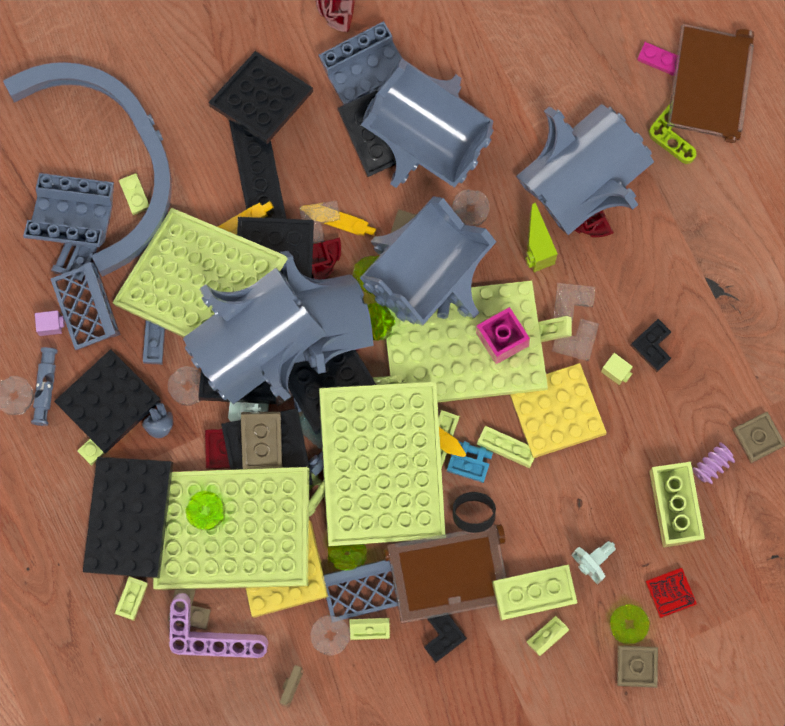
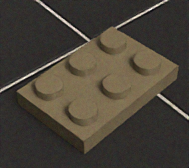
M241 412L243 469L282 468L281 412Z

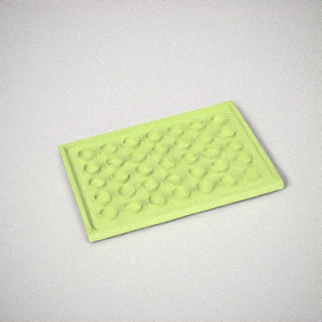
M171 208L112 303L136 316L185 337L215 314L212 311L213 307H207L201 299L203 297L200 291L201 287L206 284L220 292L240 291L255 284L275 268L281 271L288 258L269 248Z
M532 281L471 287L473 302L479 311L475 318L463 317L457 311V306L450 303L449 315L446 319L437 316V309L424 325L400 327V320L396 314L385 305L382 306L390 376L400 375L402 379L397 384L436 382L437 403L548 390ZM510 307L530 338L529 347L495 364L476 334V325Z
M436 382L319 388L328 546L446 538Z
M309 468L172 472L160 579L154 578L153 589L308 586Z

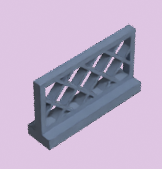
M86 263L80 268L51 278L75 350L120 335L95 263ZM80 272H84L85 275L82 285L74 281L76 275ZM65 279L70 282L66 290L62 291L59 289L57 281ZM73 283L81 287L77 297L69 294ZM84 289L91 292L92 296L89 303L80 299ZM67 295L76 299L72 309L65 307L64 301ZM79 301L87 304L83 315L75 311ZM90 307L97 309L98 315L95 320L86 317ZM73 313L82 317L78 327L71 324L70 319ZM85 319L94 322L90 332L81 329ZM97 324L103 327L105 335L100 337L93 335ZM79 331L88 335L86 341L82 344H78L77 341Z
M382 560L324 574L328 593L326 599L332 622L399 606V601L395 602L389 598L394 588H396V584H392L384 579L389 571H393L389 561ZM375 575L381 579L375 589L365 584L369 576ZM352 580L362 584L356 594L346 588ZM382 581L393 586L387 596L377 591ZM347 582L344 587L340 585V583ZM337 585L342 588L337 599L329 594L328 586ZM363 586L373 591L368 601L358 596ZM344 590L354 595L349 606L339 600ZM375 593L385 598L381 606L376 607L370 603ZM356 597L366 603L361 611L351 608ZM331 598H332L333 600H335L333 606H332ZM338 602L347 609L343 615L335 617L333 608Z

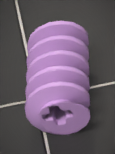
M721 442L719 443L720 447H714V452H709L708 457L702 459L703 463H697L698 468H692L696 477L704 483L713 484L711 477L718 479L719 477L716 472L718 471L723 474L722 466L729 468L728 461L735 463L733 454Z

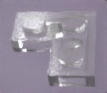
M331 201L300 207L301 219L314 220L313 244L324 242L322 223L340 220L338 202Z
M557 283L554 318L569 316L572 317L573 322L574 305L593 307L595 287Z
M580 319L576 336L555 339L552 351L589 361L599 324Z

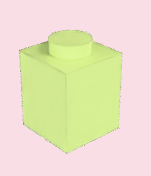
M614 353L601 372L620 385L623 381L626 383L633 373L630 371L633 366Z

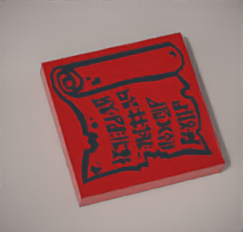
M683 568L645 581L659 618L697 605Z

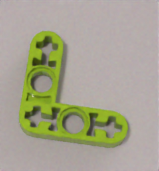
M672 101L651 126L649 136L684 164H690L696 157L695 148L674 133L672 128L675 125L666 122L664 119L665 115L671 114ZM663 125L661 134L655 135V130H658ZM670 139H674L677 141L678 146L671 148L667 142ZM682 145L683 148H682V150H680V152L678 153L677 151L679 150L680 146ZM688 151L691 152V157H684L685 153H687Z

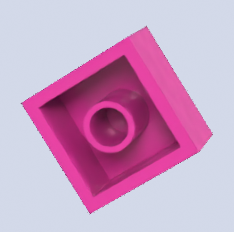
M510 307L476 325V334L495 364L529 347L530 338Z

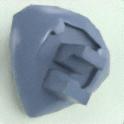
M157 403V410L152 408L149 410L151 415L144 419L142 426L150 436L161 439L171 431L173 415L171 412H166L164 404Z

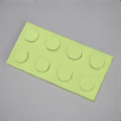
M569 565L492 581L501 620L577 603Z

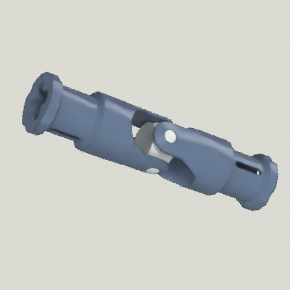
M42 347V358L38 366L33 408H35L34 418L31 420V423L38 426H48L47 415L51 406L56 368L54 361L58 350Z

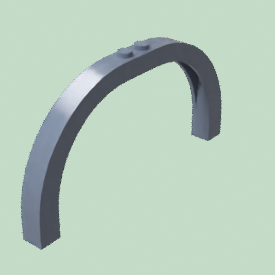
M76 63L43 64L3 80L14 103L46 88L76 85L88 87L109 96L129 115L153 163L154 190L147 212L134 230L114 245L92 255V258L102 277L130 263L147 248L168 214L172 195L171 170L166 153L160 142L163 138L159 130H154L152 125L155 123L151 115H146L138 99L123 83L106 72L91 66Z

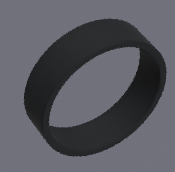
M468 492L462 494L453 504L454 523L464 531L471 533L483 532L489 529L495 521V503L489 496L483 493ZM478 501L490 507L493 514L487 521L473 524L460 519L455 511L465 502Z

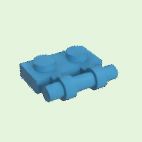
M458 441L466 454L469 452L478 455L477 460L466 456L451 455L447 472L484 483L489 463L482 461L484 457L491 459L493 452L486 450L482 446L479 448L469 445V442L464 441L463 443Z

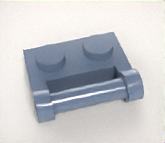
M65 243L56 265H53L51 271L62 275L92 262V255L96 253L97 247ZM76 246L67 268L64 269L63 265L71 247ZM84 272L78 273L74 280L83 283L85 278Z

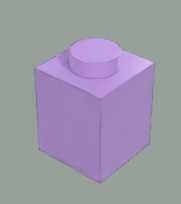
M58 311L35 313L36 332L39 336L62 334L65 321Z

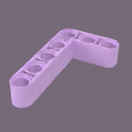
M183 593L177 594L174 597L170 606V649L173 653L180 655L260 658L266 654L268 640L263 635L190 632V598ZM182 601L185 604V607L179 608L176 605V602ZM178 620L183 621L185 626L179 627L175 622ZM175 640H182L185 645L178 646ZM195 641H202L204 646L198 647ZM220 641L224 644V647L219 648L214 643ZM240 642L244 647L241 649L236 648L234 643ZM261 643L264 648L256 649L254 644Z

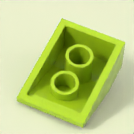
M533 203L531 207L527 257H525L528 267H532L534 272L555 265L558 255L536 203Z

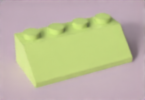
M691 462L652 467L649 472L663 547L683 545L705 539Z

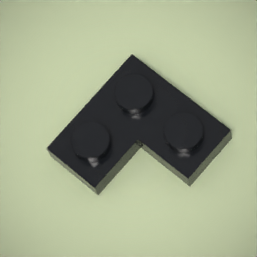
M657 319L630 346L658 372L671 360V357L659 346L671 334V331Z
M448 613L433 615L427 619L438 633L436 638L424 646V649L435 663L467 640Z

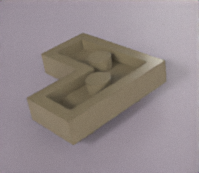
M175 589L173 599L180 593L186 594L190 598V626L207 630L211 610L192 606L196 589ZM182 601L176 602V605L179 608L185 607V604ZM180 620L175 622L178 624L185 625L184 622Z

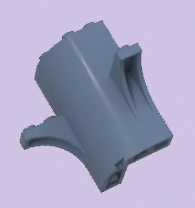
M402 58L377 90L376 96L371 100L365 112L361 125L384 140L393 151L396 159V171L390 182L392 186L397 188L400 183L404 184L409 177L408 173L411 170L415 171L420 164L455 188L459 182L462 183L466 179L467 172L474 170L477 166L480 150L490 144L494 121L459 98L461 77L455 74L451 80L435 79L421 72Z
M601 104L572 128L568 123L564 122L563 119L565 117L560 110L557 109L555 111L550 106L544 110L549 125L546 145L537 159L516 177L524 189L544 205L558 227L569 235L589 217L604 209L624 206L633 210L637 207L638 203L634 199L636 197L635 193L630 188L626 189V186L653 164L654 160L650 156L652 154L650 149L642 144L644 140L641 135L631 130L625 123V118L620 113L616 114L611 107L607 108Z
M433 196L421 211L403 227L384 236H375L370 241L374 245L375 252L380 256L360 279L364 283V288L376 296L375 301L379 305H385L396 314L398 319L403 322L407 320L412 324L424 325L446 299L457 306V311L463 317L475 318L479 314L472 298V277L478 263L493 247L496 240L486 228L465 225L444 198Z
M289 251L280 252V254L288 258L281 269L283 270V276L292 287L300 302L318 320L326 332V335L307 348L297 358L295 363L309 361L311 368H314L317 373L326 372V362L334 356L374 346L368 306L363 300L364 294L357 280L351 274L324 280L309 278L297 270L293 256Z
M275 268L255 284L240 291L220 292L206 284L201 287L200 291L203 294L201 299L207 307H213L212 311L215 314L186 335L183 340L187 345L184 347L190 356H193L191 361L197 368H201L204 375L210 379L208 383L212 389H218V393L224 400L228 399L232 404H235L266 380L269 385H272L270 390L276 397L280 396L284 401L291 397L288 389V378L293 364L307 348L326 335V332L318 320L300 302L286 278Z

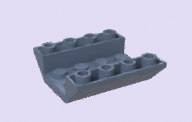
M384 21L318 55L326 75L343 105L379 89L385 78L402 58L393 43V36Z
M39 173L36 185L37 200L32 220H27L23 237L100 247L105 242L112 213L114 182Z

